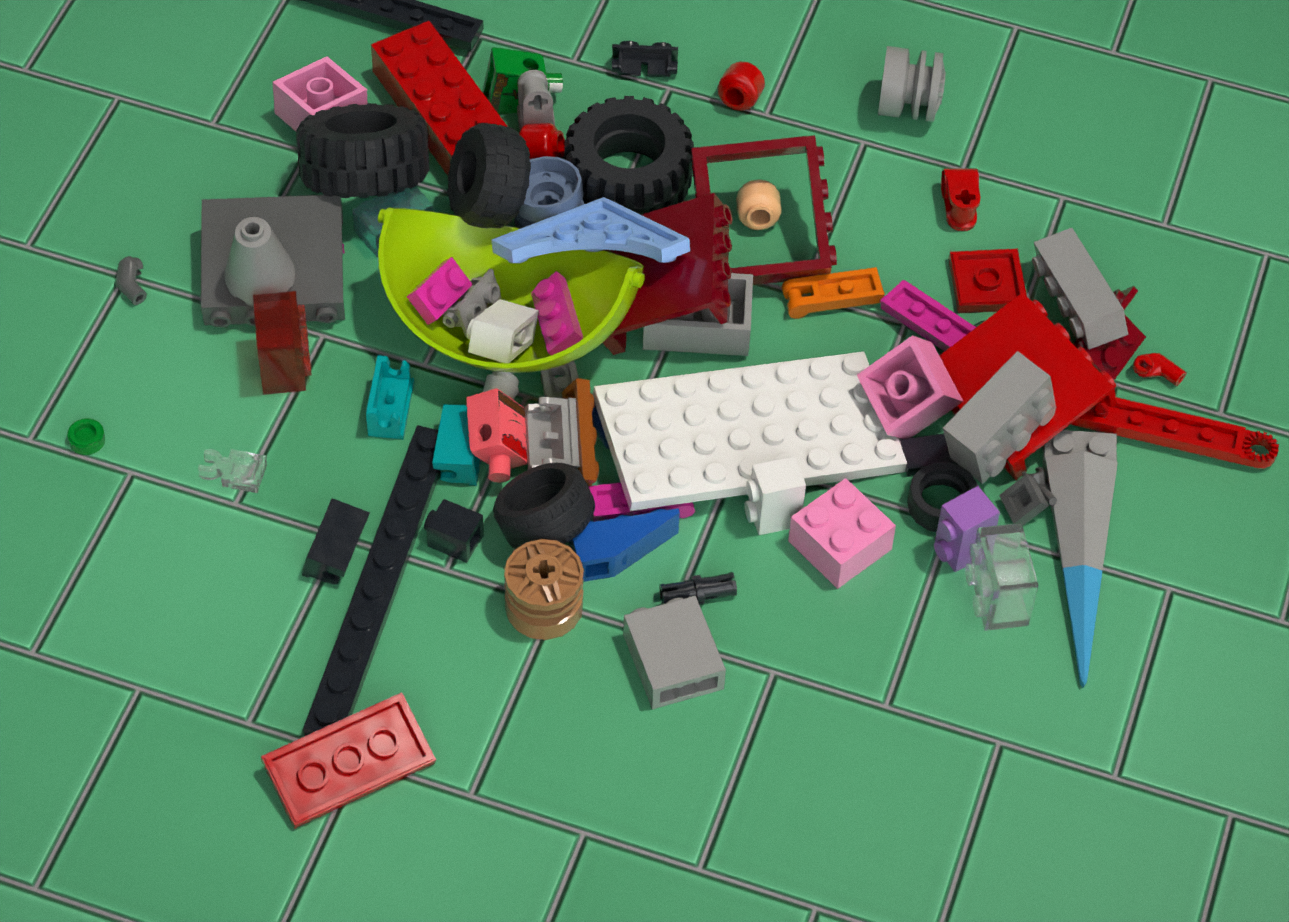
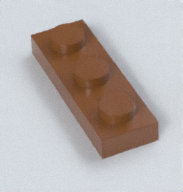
M576 378L562 391V398H576L580 465L577 469L583 475L587 485L591 486L597 481L599 474V464L595 460L594 451L597 432L592 422L594 396L590 393V380Z

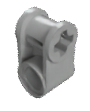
M539 70L526 71L519 77L517 83L519 129L521 130L525 124L552 123L555 125L553 99L548 91L546 75Z

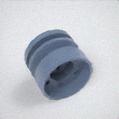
M548 156L530 159L529 187L524 204L521 206L516 218H514L515 227L521 229L584 205L582 179L579 170L570 161Z

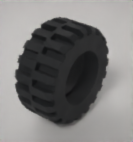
M624 96V99L619 100L612 97L606 99L603 104L597 102L587 108V113L583 111L574 119V123L569 126L566 133L565 160L570 161L579 170L582 179L584 204L605 197L642 215L684 201L692 183L691 148H694V142L692 141L690 129L684 124V120L676 112L671 114V109L662 103L656 105L652 99L645 97L642 100L634 99V96ZM634 152L645 155L654 162L640 168H621L611 165L603 159L616 153Z
M376 103L332 107L330 110H321L316 112L315 115L307 116L304 121H301L296 130L299 176L301 181L313 192H322L325 196L369 198V196H388L389 193L397 194L404 192L406 188L412 189L417 186L418 183L425 179L429 172L427 123L418 112L410 111L407 107H395L391 104L377 105Z

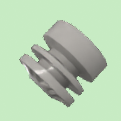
M887 46L878 115L900 117L904 103L911 104L912 119H918L919 107L923 105L927 106L926 121L934 122L935 115L942 104L946 72L943 63V53L935 52L933 67L925 66L927 51H921L917 64H910L908 48Z

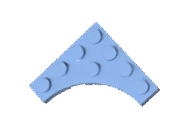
M605 197L491 240L493 253L508 260L510 263H522L531 257L570 250H586L589 252L602 250L624 251L647 256L658 262L666 263L674 261L677 256L690 252L689 238Z

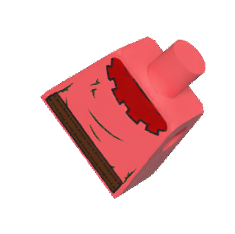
M495 388L467 397L469 443L472 454L489 465V480L502 483L510 480V470L512 468L527 464L525 408Z

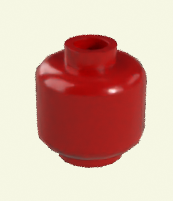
M740 61L733 63L726 69L719 81L718 95L721 101L733 110L744 111L750 109L756 104L764 90L765 78L762 72L749 62Z
M532 123L525 124L521 128L519 134L526 141V146L530 152V159L543 156L559 158L564 156V134L562 131H558L554 124Z

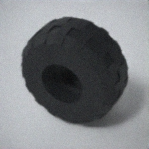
M478 123L469 128V130H466L457 142L450 161L447 193L451 210L456 216L461 217L467 225L486 229L501 228L512 222L513 218H516L521 206L524 204L530 182L531 162L529 148L518 131L502 125Z

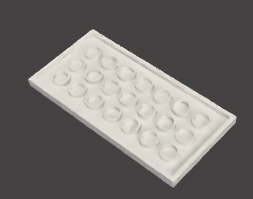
M856 352L594 386V402L630 511L747 495L746 482L751 480L753 464L791 456L796 457L806 486L838 482L845 478L853 480L905 472L906 464L908 463L899 439L887 435L857 377V374L870 366L865 353Z

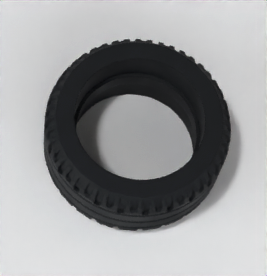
M558 462L547 463L533 467L507 483L496 498L493 513L506 541L514 549H517L526 542L539 539L556 540L565 544L579 535L589 524L595 511V501L583 475L576 467Z

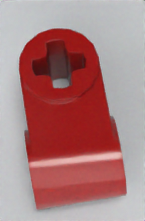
M942 169L941 194L945 204L946 221L952 229L969 231L976 225V209L980 205L981 199L978 169Z

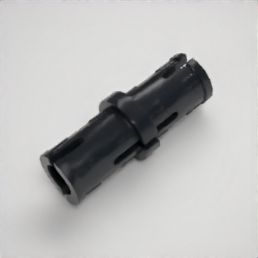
M733 572L701 578L700 575H694L691 580L659 584L660 599L663 600L662 605L675 598L685 599L696 596L699 605L705 603V600L737 596L736 580H733L735 576Z

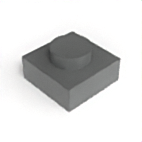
M1028 474L1024 475L999 495L1013 524L1021 527L1049 506L1035 477Z

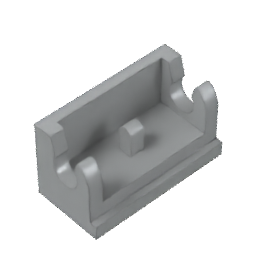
M540 397L539 404H528L525 406L528 470L542 464L556 462L570 464L578 468L580 465L576 398Z

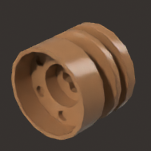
M539 539L526 542L518 547L506 561L504 572L505 610L509 622L518 632L533 639L549 640L562 637L574 629L580 620L583 609L584 569L580 557L571 547L556 540Z

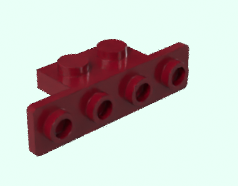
M1131 286L1123 291L1120 289L1113 291L1124 310L1138 292L1135 286ZM1126 315L1128 335L1092 349L1087 348L1081 337L1072 343L1076 348L1083 347L1091 356L1093 366L1099 372L1105 370L1113 380L1117 378L1146 338Z

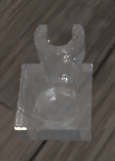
M231 449L229 457H223L216 450H204L205 462L214 464L212 466L199 465V477L205 480H214L221 477L222 487L258 493L267 467L266 455Z

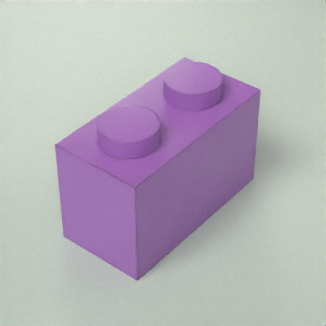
M979 486L941 506L934 549L939 559L947 562L954 572L987 556L992 551L1000 512Z

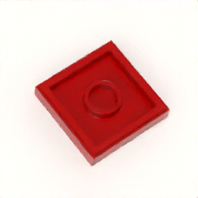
M1018 248L950 252L949 265L958 313L995 312L1022 292L1027 296Z

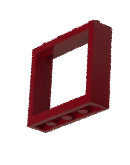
M815 135L691 148L696 198L711 194L707 163L806 153L818 259L731 268V273L753 275V285L778 283L794 278L830 274L832 266L837 265L835 245H829L827 234L833 232L831 212H825L823 200L829 199L827 179L820 178L819 167H824L825 164L823 146L816 145Z

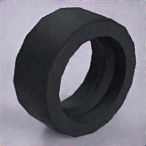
M949 462L931 463L922 467L912 478L907 500L909 513L917 524L928 531L937 532L941 510L933 508L922 498L924 489L935 485H945L954 488L962 495L978 486L971 473L959 465Z

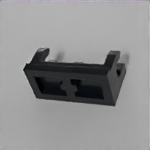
M332 498L307 555L302 576L308 578L310 576L323 582L338 584L339 576L344 577L370 512Z

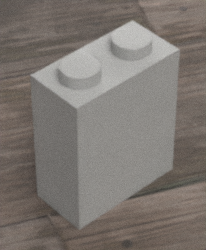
M696 596L685 599L675 598L666 604L652 608H638L630 614L624 615L623 636L652 709L724 689L726 669Z

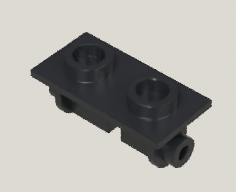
M622 41L619 44H612V58H619L612 59V72H618L620 76H641V64L648 65L647 76L670 78L671 74H677L678 47H672L671 44L666 42H656L652 46L639 45L635 41Z

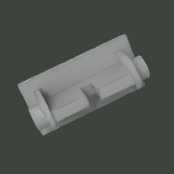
M489 269L483 277L470 280L473 285L459 298L460 301H456L443 313L442 320L444 325L449 328L462 327L467 338V329L470 321L502 298L493 269Z

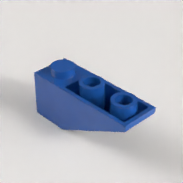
M679 508L670 510L657 509L651 513L633 516L620 515L614 519L590 521L579 535L569 541L571 549L580 557L584 569V582L615 577L678 534Z

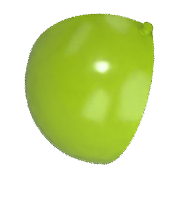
M389 207L381 209L378 214V222L383 223L378 249L379 270L386 295L394 310L409 329L425 343L457 361L477 368L511 373L536 372L555 368L583 357L597 348L616 330L628 313L638 288H641L644 282V274L642 273L644 266L641 263L605 250L598 252L586 250L554 252L528 258L527 261L522 263H510L508 260L493 253L492 239L520 228L506 225L501 228H479L467 225L459 216L408 208ZM453 257L469 280L483 277L489 269H493L497 284L500 287L501 300L535 309L531 292L540 281L548 279L557 271L567 281L583 339L566 350L550 355L547 352L537 318L534 342L510 363H503L469 353L470 339L465 337L462 327L449 328L444 325L442 320L443 314L436 321L427 325L407 296L443 261Z

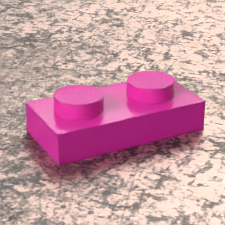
M450 257L425 278L407 298L427 325L436 321L473 284L453 257Z

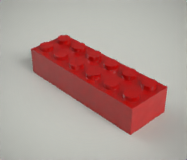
M430 21L371 44L374 74L398 107H407L410 111L414 110L423 117L427 123L428 149L447 176L455 146L466 130H469V128L478 123H490L508 127Z

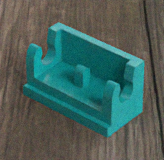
M378 355L366 410L368 436L404 440L415 381L414 378H411L410 365L407 361H402L400 370H394L389 367L390 361L387 356Z
M443 404L432 462L433 468L443 471H454L452 473L441 472L440 480L469 483L471 486H477L481 460L474 456L470 450L467 405Z

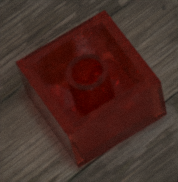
M296 291L253 295L257 352L263 395L306 391L305 376H312L305 305L297 304Z

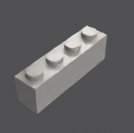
M1073 228L1035 241L1036 256L1032 257L1034 269L1039 277L1044 275V282L1051 297L1057 296V305L1061 315L1064 318L1069 316L1070 327L1075 338L1081 337L1087 348L1092 349L1128 335L1123 307Z

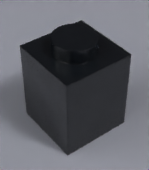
M443 499L437 510H431L425 520L424 530L427 531L428 547L467 563L484 536L483 515Z

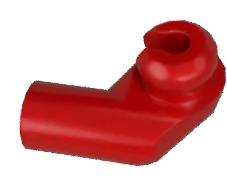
M1160 353L1139 355L1133 362V369L1137 375L1141 377L1162 376L1175 386H1178L1187 374L1186 371Z

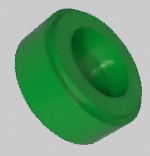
M80 419L74 422L68 429L69 445L77 454H94L105 444L103 426L94 419Z

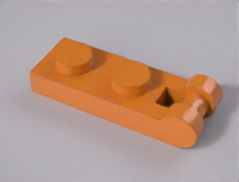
M877 267L794 278L785 281L781 286L784 297L789 300L787 303L789 316L794 319L802 318L812 312L880 303V300L885 295ZM811 293V296L802 297L803 294Z

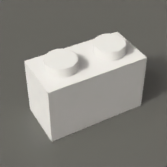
M499 299L470 321L467 329V339H470L468 352L499 362L510 363L534 342L539 310Z
M791 456L753 464L751 480L746 482L749 501L744 503L748 522L755 523L758 535L790 529L791 516L803 509L806 489L796 457Z

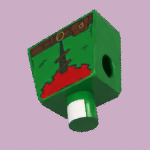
M492 47L482 92L499 115L517 113V105H519L517 83L523 73L529 70L543 72L546 75L548 91L550 93L562 92V73H546L544 58L541 54Z

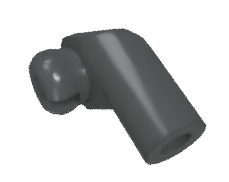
M127 256L118 264L115 284L134 305H139L147 296V293L135 281L136 276L141 274V271L138 269H143V263L137 257Z

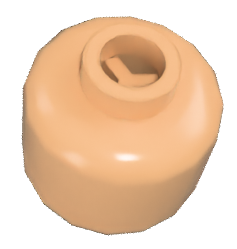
M758 179L745 183L739 189L736 202L738 218L742 224L753 230H764L774 226L782 212L780 194L775 185L769 181Z

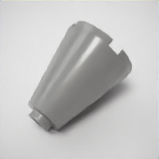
M249 217L243 219L236 226L224 271L225 283L233 297H238L245 301V304L253 307L269 306L277 303L285 297V293L289 288L293 287L295 282L294 263L270 225L264 219Z

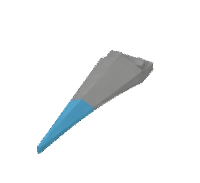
M1062 430L1043 445V469L1047 489L1057 499L1056 504L1050 506L1067 595L1079 682L1083 688L1088 679L1118 464L1117 434Z

